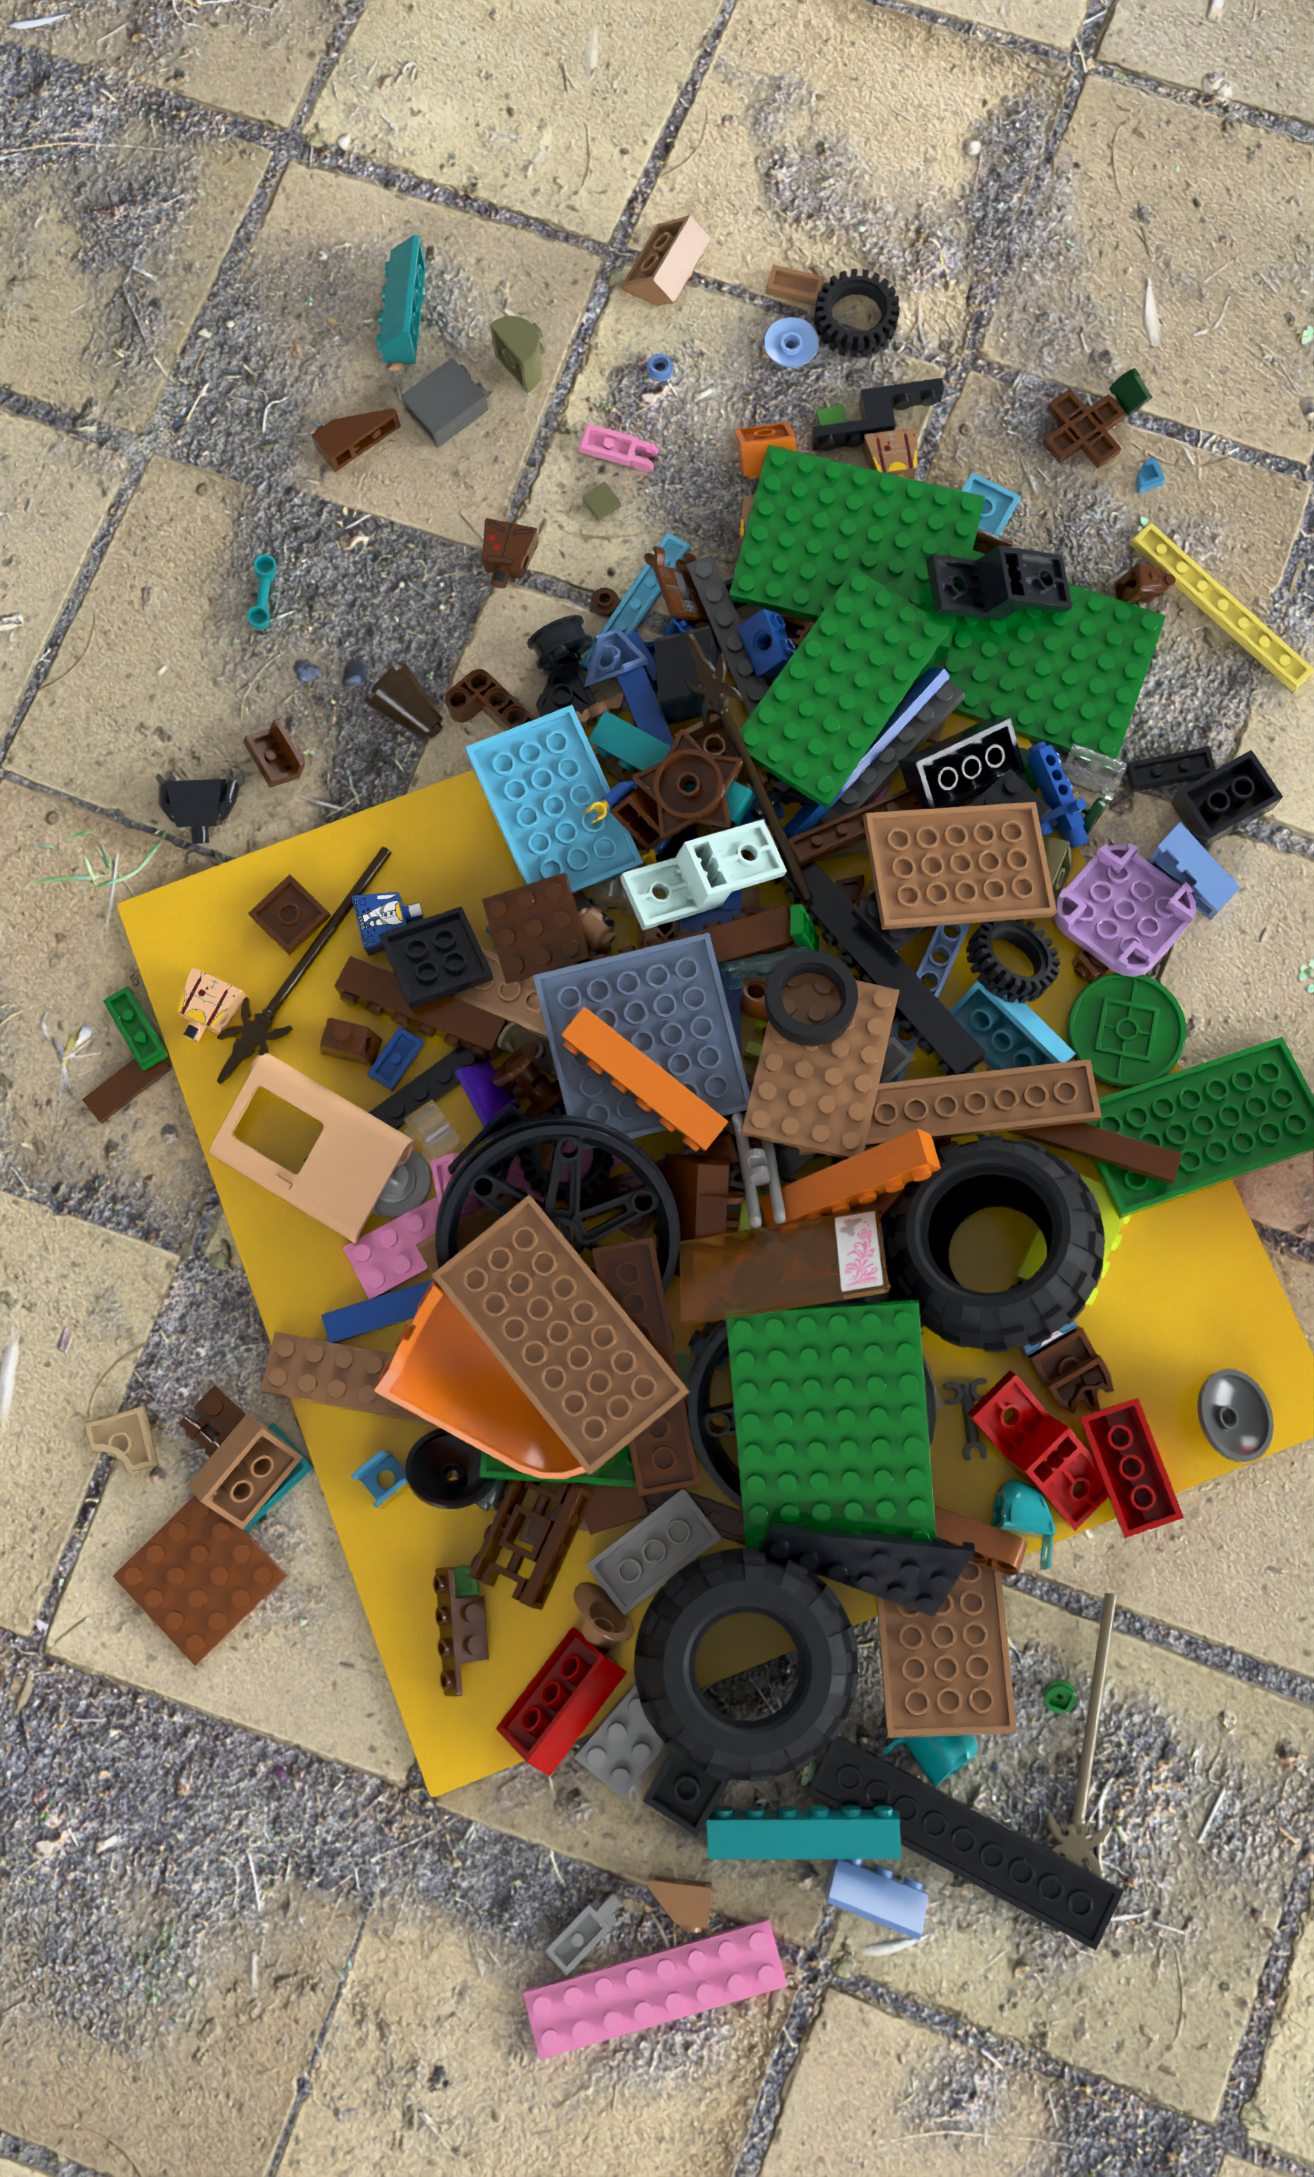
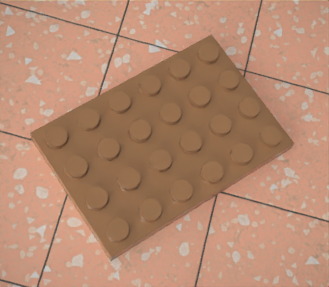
M1036 802L875 812L864 815L863 822L882 930L1053 917L1057 913Z
M804 973L797 975L786 983L781 992L782 1002L786 1011L794 1019L802 1023L820 1024L835 1016L840 1009L841 999L838 989L828 978L820 974ZM856 980L858 1003L851 1024L840 1037L819 1046L799 1045L785 1039L773 1028L768 1020L741 1135L842 1159H848L864 1152L899 990Z
M969 1561L934 1617L876 1596L887 1738L1017 1733L1000 1572Z

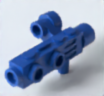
M1045 741L1028 748L1030 754L1026 758L1044 801L1051 808L1050 812L1040 820L1042 837L1054 832L1052 826L1055 825L1059 836L1062 835L1063 840L1070 842L1071 849L1090 842L1083 826L1085 822L1080 813L1081 810L1086 808V802L1082 798L1075 800L1072 794V784L1064 775L1059 754L1054 751L1052 744L1046 746Z

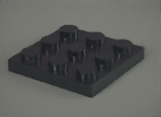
M462 906L379 934L381 944L409 1009L493 980V973Z

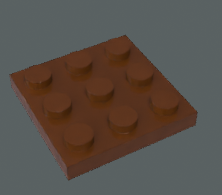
M561 873L482 899L506 984H513L532 978L533 975L557 970L563 965L573 962L580 963L591 958L567 873Z

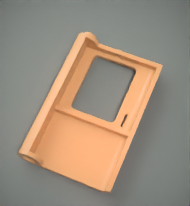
M265 1053L262 1056H257L252 1062L251 1073L210 1147V1155L357 1244L359 1234L397 1166H402L409 1159L414 1150L415 1141L269 1053ZM260 1086L323 1123L324 1128L298 1174H294L234 1136V1130Z

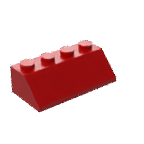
M1139 1398L1079 1417L1124 1538L1184 1518Z
M572 1626L495 1729L527 1763L550 1776L618 1686L627 1671L609 1654L587 1641L583 1634Z

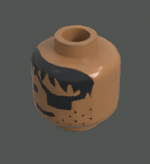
M597 907L583 908L579 912V917L589 949L608 948L616 937L613 934L615 922Z

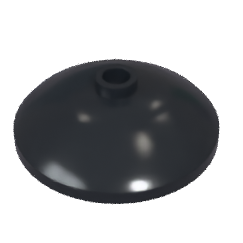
M441 1428L421 1437L413 1445L407 1456L405 1471L410 1489L421 1501L436 1508L459 1509L470 1506L484 1498L496 1482V1479L479 1477L481 1450ZM451 1477L458 1478L456 1480H448Z

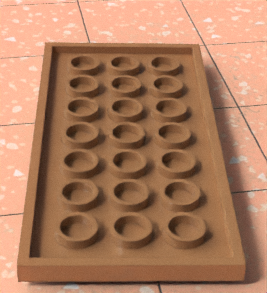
M530 1195L432 1274L435 1281L589 1475L690 1392Z

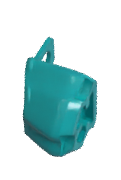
M1009 1480L997 1490L995 1495L991 1526L1018 1536L1042 1539L1040 1569H1049L1052 1558L1053 1536L1056 1533L1049 1508L1040 1491L1019 1480ZM1047 1547V1557L1045 1560V1551Z
M972 1735L903 1737L888 1745L882 1754L885 1756L905 1743L925 1776L934 1787H937L970 1763L976 1756L978 1743Z

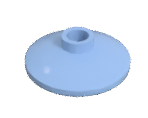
M795 317L783 318L773 323L767 330L764 340L765 350L769 358L776 364L787 368L800 367L810 362L816 355L819 344L818 335L814 327L807 321ZM788 346H793V347H795V348H794V349H789V348H787V347H788Z

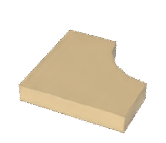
M145 1406L84 1423L90 1452H105L114 1455L122 1462L128 1474L159 1465Z

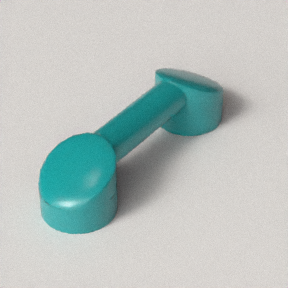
M266 554L258 556L254 561L255 575L259 580L256 606L250 608L247 613L248 624L256 630L266 629L271 623L267 603L270 582L276 577L277 566L275 559Z

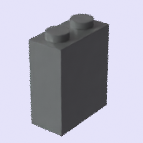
M453 358L449 359L401 395L404 411L437 448L488 411L486 399L488 394L480 383L475 384L467 368L463 364L459 366Z

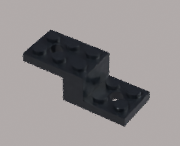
M999 545L978 560L932 554L926 558L935 613L1001 621L1021 607L1066 612L1072 608L1063 555Z

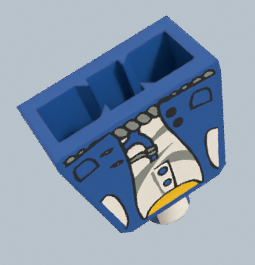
M398 892L352 896L363 947L368 956L384 950L379 934L408 925L410 922L424 919L420 902L404 906Z

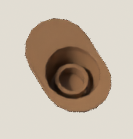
M589 1582L581 1583L575 1588L574 1600L579 1611L584 1616L581 1630L587 1641L607 1653L619 1641H627L633 1637L634 1627L632 1622L626 1615L621 1613L604 1589Z

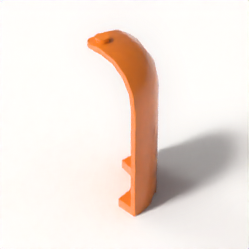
M433 1279L417 1304V1312L411 1321L413 1325L406 1324L395 1344L397 1349L390 1360L386 1362L374 1392L517 1471L540 1479H566L585 1473V1469L435 1279Z

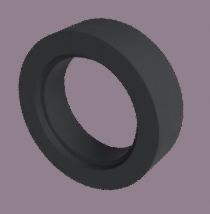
M802 951L782 960L772 971L765 994V1010L773 1028L785 1039L804 1046H819L840 1037L851 1024L858 1003V987L852 972L838 958L820 951ZM804 973H816L828 978L836 986L840 994V1009L835 1016L820 1024H806L797 1021L786 1011L781 997V992L790 979Z

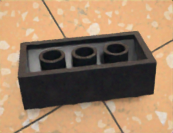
M991 717L898 761L906 788H909L910 793L915 796L923 809L951 808L985 792L1010 768L1018 776L1026 772L1011 718Z

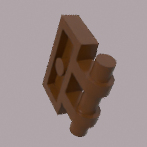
M214 1385L193 1407L201 1415L198 1421L195 1422L186 1415L179 1424L186 1430L185 1434L191 1440L196 1439L206 1449L205 1453L211 1457L244 1418L246 1413L218 1386ZM209 1424L221 1434L216 1440L204 1431Z

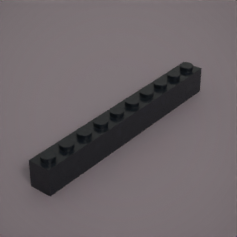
M777 849L787 872L784 876L772 879L771 881L775 885L781 884L786 890L784 894L791 904H801L804 907L813 925H817L823 932L821 936L831 948L836 946L842 953L840 957L845 965L850 969L854 967L860 973V981L899 990L895 1014L899 1017L897 1021L907 1034L912 1032L919 1040L917 1042L919 1048L927 1056L931 1054L938 1061L936 1065L944 1076L967 1074L981 1063L985 1056V1051L902 958L897 953L892 956L851 915L856 907L815 862L800 867L814 896L813 899L803 902L780 850Z

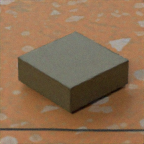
M603 482L582 496L583 502L598 521L621 507V502L606 482Z

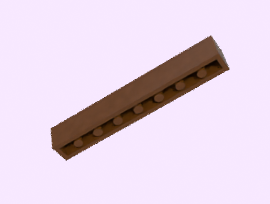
M777 904L761 908V913L749 916L748 912L733 916L731 922L721 924L720 921L710 922L703 925L704 930L692 932V929H686L675 933V938L664 941L663 937L647 941V946L635 949L634 945L618 950V954L709 933L719 967L791 946L795 941L790 934V919L786 906L778 908ZM606 954L596 955L589 958V961L606 958L607 956ZM577 962L569 963V964H566V965L561 966L560 969H561V968H565V967H569V966H573V965H577L578 963H577Z

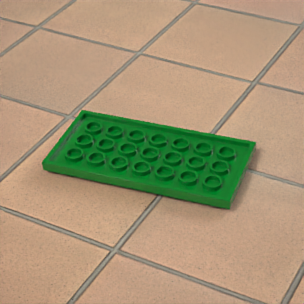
M853 568L740 729L739 733L753 763L828 810L949 632L950 627L856 568Z
M1283 1037L1099 1098L1102 1117L1098 1121L1083 1122L1182 1153L1173 1184L1091 1159L1119 1219L1314 1151V1096Z

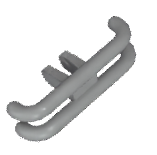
M734 1113L732 1115V1122L748 1208L749 1225L753 1229H758L762 1225L756 1186L765 1184L769 1186L774 1222L778 1225L784 1224L786 1213L774 1143L761 1139L762 1149H750L748 1136L741 1135L744 1117L741 1113Z

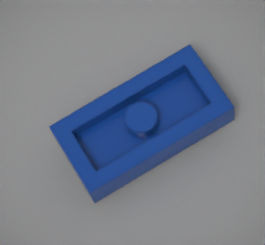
M399 1026L367 1073L368 1077L393 1092L424 1047L425 1042Z

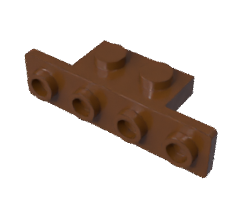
M453 1567L436 1568L433 1588L437 1594L438 1601L435 1618L440 1629L438 1653L442 1658L443 1670L440 1674V1684L445 1696H462L461 1663L489 1660L484 1595L456 1598Z

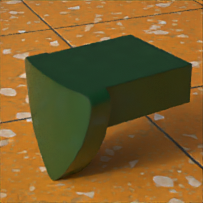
M1136 368L1124 373L1109 388L1111 394L1115 395L1127 416L1133 415L1153 398Z

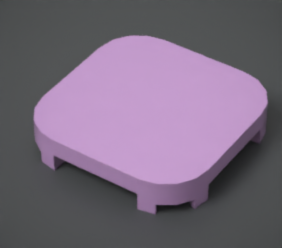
M1128 843L1127 846L1116 844L1108 846V844H1105L1098 849L1094 858L1066 888H1063L1055 904L1057 913L1053 917L1057 927L1065 936L1112 971L1123 976L1135 977L1143 975L1157 964L1188 928L1198 910L1196 909V902L1192 894L1194 889L1187 882L1183 886L1179 885L1138 855L1136 852L1139 847Z

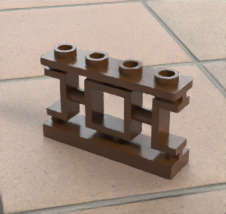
M510 1480L506 1494L498 1502V1512L493 1523L485 1531L483 1545L471 1562L469 1577L494 1587L499 1574H502L518 1582L512 1598L519 1600V1602L529 1607L542 1610L593 1493L571 1483H562L558 1494H555L540 1487L541 1482ZM528 1489L539 1493L533 1510L521 1506ZM551 1499L563 1504L555 1521L544 1516ZM526 1515L544 1524L532 1552L513 1544ZM502 1546L513 1551L507 1568L495 1563ZM524 1558L537 1562L529 1579L518 1574Z

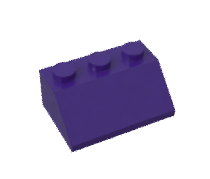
M490 1061L454 1071L483 1127L492 1120L507 1102H510L517 1109L520 1108L513 1093L507 1095L502 1085L495 1086L493 1084L492 1078L498 1068L493 1069Z

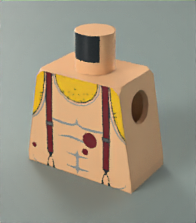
M192 967L178 1006V1013L186 1020H189L182 1035L198 1043L205 1029L220 1034L242 1007V1003L247 996L241 989Z

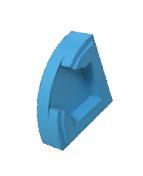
M1155 457L1148 459L1137 475L1136 489L1138 494L1161 486L1165 482V477Z

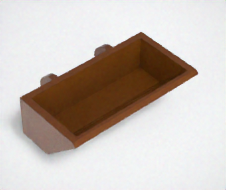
M665 1154V1180L674 1197L680 1221V1252L674 1273L675 1276L691 1282L724 1284L726 1258H735L742 1255L743 1243L727 1239V1227L739 1226V1219L728 1218V1205L742 1204L745 1199L744 1189L729 1186L731 1157Z

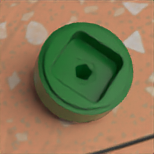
M1056 1679L1046 1685L1044 1701L1051 1711L1067 1713L1075 1706L1076 1692L1068 1681Z

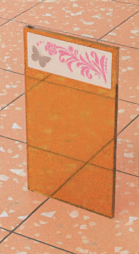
M879 1207L680 1241L681 1325L688 1326L888 1293L890 1284L888 1283L880 1217L881 1211Z

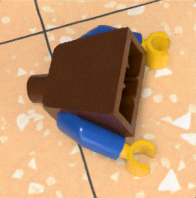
M634 781L618 783L602 797V802H595L585 809V814L592 809L597 811L598 816L592 821V823H595L606 816L608 807L611 808L610 813L646 850H649L646 854H640L642 861L644 862L645 860L646 862L645 866L657 863L655 856L660 855L672 839V837L666 840L661 838L657 803Z

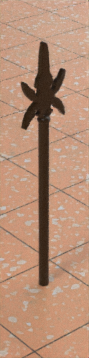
M693 634L686 635L687 643L696 665L698 681L703 683V687L701 684L695 683L690 679H686L684 682L693 693L704 696L701 708L704 726L710 724L711 711H717V715L722 721L737 757L743 760L742 768L803 902H807L813 899L814 896L730 713V707L727 706L729 698H726L724 693L737 701H743L744 698L735 687L723 684L727 670L724 654H718V662L715 669L706 659Z
M382 846L267 1007L262 1010V1013L254 1014V1021H250L252 1015L250 1000L248 997H245L241 1008V1019L244 1026L230 1027L217 1036L218 1040L236 1037L240 1033L243 1034L242 1038L236 1039L232 1054L217 1079L219 1084L228 1079L243 1060L250 1058L256 1052L254 1050L256 1045H260L258 1054L262 1056L265 1053H269L266 1040L282 1038L293 1030L292 1026L273 1029L270 1033L267 1032L269 1027L273 1028L272 1020L275 1018V1014L353 908L352 896L363 894L392 854L390 850Z

